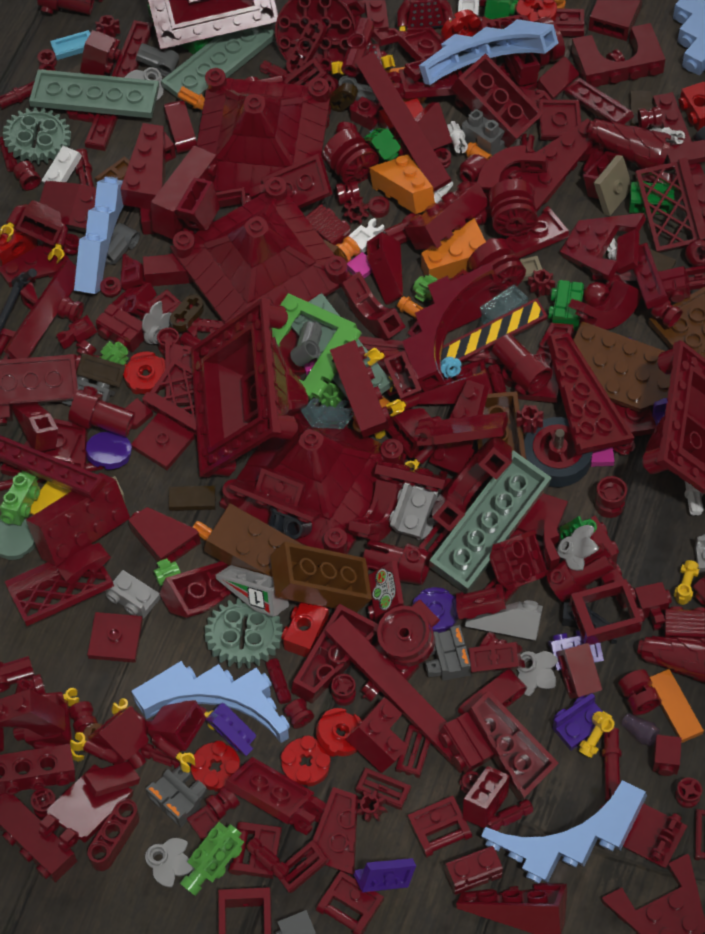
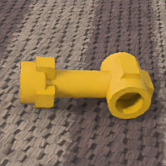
M687 560L681 567L680 572L684 573L682 583L676 587L674 592L675 600L680 605H685L692 599L693 576L698 577L700 570L698 569V563L695 561Z
M598 711L593 715L592 722L595 727L588 740H582L579 745L581 746L579 751L590 758L599 750L596 744L602 733L610 732L614 728L612 716L604 711Z

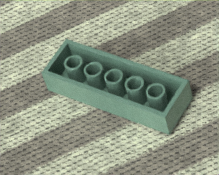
M513 450L512 463L497 480L495 478L490 480L465 513V516L458 522L430 559L429 568L465 594L468 593L491 563L490 554L493 544L510 538L549 486L551 477Z

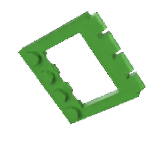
M288 293L280 305L284 306L288 313L287 323L280 329L272 328V337H275L278 346H280L279 343L283 337L289 333L292 323L300 314L337 330L304 381L300 380L310 400L313 396L320 399L328 387L324 380L331 382L338 371L330 349L353 340L357 342L362 332L357 329L355 323Z

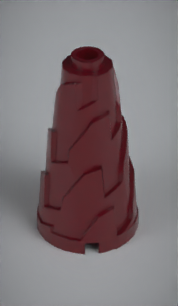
M600 119L590 120L585 131L588 133V138L602 144L601 146L621 154L624 159L642 169L663 165L671 144L665 142L666 139H671V135L668 133Z
M652 636L640 640L638 654L647 663L671 669L672 672L693 677V680L705 683V638L698 640L682 637L675 639Z

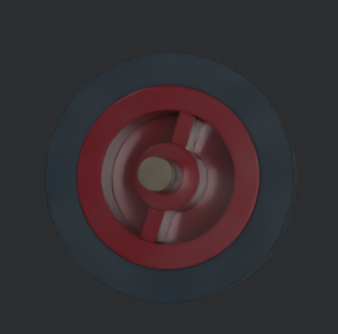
M552 417L544 419L543 428L538 427L536 433L527 432L525 436L526 460L551 477L549 486H569L578 482L587 474L591 465L593 451L577 455L567 418Z

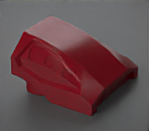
M535 529L492 546L490 561L496 579L507 590L547 576V572H549L546 569L535 536Z

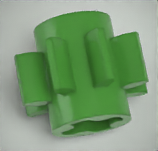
M432 275L420 276L413 286V290L417 293L415 298L422 302L433 301L428 284L438 279Z
M109 341L100 351L103 354L101 356L102 359L125 365L129 359L126 356L128 354L127 348L120 342H116L113 345Z
M328 382L327 389L320 399L317 398V401L321 402L322 409L326 408L333 411L338 406L342 407V400L345 399V396L337 385Z
M167 558L157 562L158 568L153 570L159 586H163L166 577L181 573L176 561L170 563Z

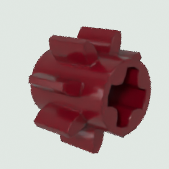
M112 15L101 16L99 22H95L96 32L99 31L113 38L121 33L119 20H114Z
M352 196L351 203L344 204V207L348 209L344 212V216L349 215L351 218L350 223L354 220L362 223V217L369 216V212L365 211V209L369 208V203L364 204L362 196L359 200H355ZM356 206H359L360 211L354 213L353 211Z
M545 269L534 270L533 277H528L530 292H534L538 297L546 294L550 295V289L555 288L553 273L549 274Z
M524 405L522 411L517 410L516 426H522L523 433H536L538 427L543 428L544 412L538 411L537 405Z
M377 790L373 794H367L364 791V797L358 800V804L361 806L357 810L358 815L361 816L366 813L365 820L368 823L371 818H376L380 821L379 816L382 813L388 812L382 805L387 800L385 797L378 799L379 793ZM371 802L374 803V808H375V809L372 810V811L369 809V808H370V805H369V804H370Z

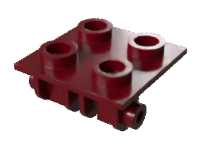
M643 803L623 847L666 869L687 825L681 822L682 817L673 813L672 816H667Z

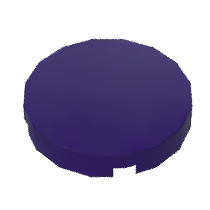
M108 431L92 436L86 445L88 461L97 467L99 465L105 466V469L120 468L127 464L132 452L131 443L126 437Z
M427 588L413 600V605L418 600H422L439 618L440 621L433 627L434 632H445L450 627H453L458 620L456 598L444 588Z

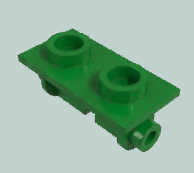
M580 516L560 527L561 540L571 537L577 528L584 525L593 526L595 532L597 529L596 522L592 519L582 521Z

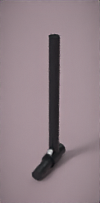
M32 268L22 272L12 279L13 288L0 313V333L22 287L37 275L35 269Z

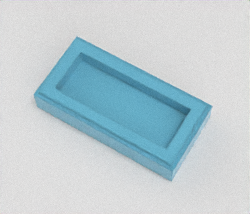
M89 30L50 41L56 59L59 60L83 53L85 42L90 35Z

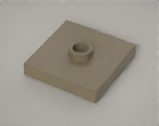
M620 155L615 156L594 182L604 215L611 216L630 192L631 180L624 158Z

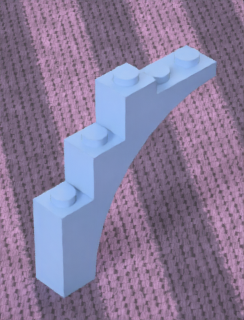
M679 0L675 4L673 19L683 24L679 30L677 43L688 48L684 53L682 67L700 76L705 71V0Z
M517 19L505 29L485 27L473 37L454 34L441 44V50L420 64L419 68L424 83L431 85L443 76L475 63L485 53L490 58L515 53L545 54L558 44L554 25Z
M105 177V179L97 182L95 207L88 210L86 236L79 239L75 291L92 294L101 291L100 284L103 280L110 240L119 214L124 206L120 191L123 181L118 180V178Z
M182 661L131 691L134 702L146 719L156 715L164 705L181 703L183 701L196 700L198 704L208 705L225 703L229 708L238 710L256 719L269 729L280 743L289 739L288 729L290 725L283 715L279 717L275 711L277 707L270 697L271 681L265 673L261 675L257 668L234 681L229 671H223L218 664L196 678L191 667L186 668Z
M622 780L612 798L599 812L584 823L565 832L544 837H519L503 834L485 827L481 836L487 841L485 845L488 847L493 846L495 851L499 852L500 848L509 852L508 857L519 863H522L523 859L526 860L522 869L527 872L526 877L538 884H540L541 880L548 883L561 856L564 857L563 862L575 868L578 864L584 867L597 839L600 840V846L610 851H613L614 848L621 851L647 794L646 791Z

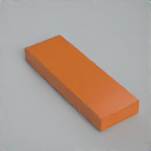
M670 669L651 676L650 678L653 682L651 687L656 688L662 700L660 706L677 737H682L681 743L702 735L704 730Z

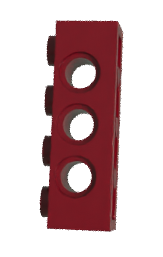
M70 744L0 755V775L3 776L0 778V794H15L21 790H40L46 786H64L70 782H75V768ZM46 767H51V768H53L52 770H49V771L43 770V769L46 768ZM21 771H26V772H28L27 774H24V775L18 774V773L21 772Z

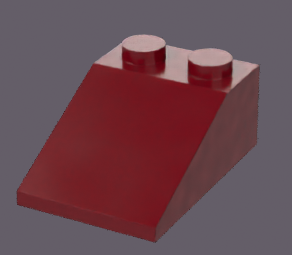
M45 181L39 203L46 204L50 208L61 213V220L68 230L86 234L88 210L95 207L97 188L76 183Z

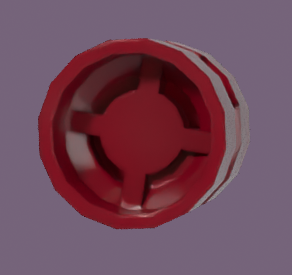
M608 476L601 479L598 483L594 506L601 516L614 518L623 512L627 486L622 479Z
M643 669L627 674L618 682L624 697L628 698L627 703L632 713L637 716L654 710L662 702L656 688L651 687L653 682L647 671Z

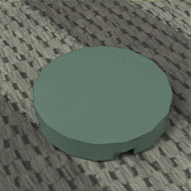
M27 518L24 519L21 526L6 524L0 520L1 558L8 560L20 559L34 549L36 544L26 522Z

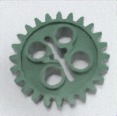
M34 107L33 112H30L26 108V113L23 114L21 111H18V117L11 115V120H6V126L3 127L4 146L8 147V153L13 152L14 158L21 156V161L29 159L32 163L33 160H36L37 164H40L41 160H44L48 163L49 158L52 160L56 158L62 146H70V126L66 125V119L60 120V114L53 116V110L45 113V108H43L41 112H38L37 108ZM38 124H40V131L37 134ZM36 137H37L36 147L33 148V147H34V140H36Z
M237 598V604H233L228 600V607L220 604L219 612L213 610L212 617L207 618L208 625H205V642H207L208 650H212L213 657L219 655V662L227 659L229 667L234 662L237 663L238 668H241L242 663H246L247 667L250 668L251 662H255L256 665L260 666V659L267 662L269 654L275 656L276 648L280 649L283 633L280 617L267 616L264 613L257 612L246 603H242L240 598ZM247 616L248 618L247 629L245 630L244 649L241 650L240 646L241 636L243 633V620L244 617Z

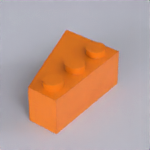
M409 155L399 156L396 159L369 168L372 188L376 191L380 189L385 192V196L388 198L393 197L397 199L398 204L415 214L426 211L425 209L429 205L435 203L433 186Z
M475 218L467 222L462 228L452 232L454 235L448 240L440 241L442 245L438 249H427L421 253V269L424 275H432L437 279H441L447 275L449 278H453L462 269L468 273L472 271L468 266L469 258L479 246L486 242Z

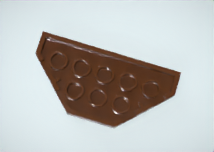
M582 321L574 342L613 403L641 413L654 406V403L660 399L668 397L671 374L663 373L657 365L658 356L664 350Z

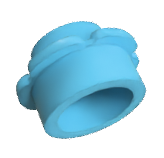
M454 357L444 358L441 362V371L444 377L452 378L461 372V361Z

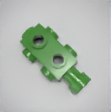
M22 470V473H18L13 478V484L4 495V501L0 506L2 513L0 519L4 523L21 526L25 517L29 516L34 500H37L40 495V487L37 483L39 477Z
M218 822L187 861L194 870L189 876L186 875L180 884L196 896L202 889L201 885L206 878L213 882L215 878L222 877L226 871L225 866L230 859L236 858L242 851L241 846L244 841L239 838L242 833L231 824L225 827L222 823Z

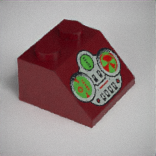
M397 560L389 562L368 575L372 596V605L368 606L369 619H374V622L379 624V621L386 612L394 607L404 606Z

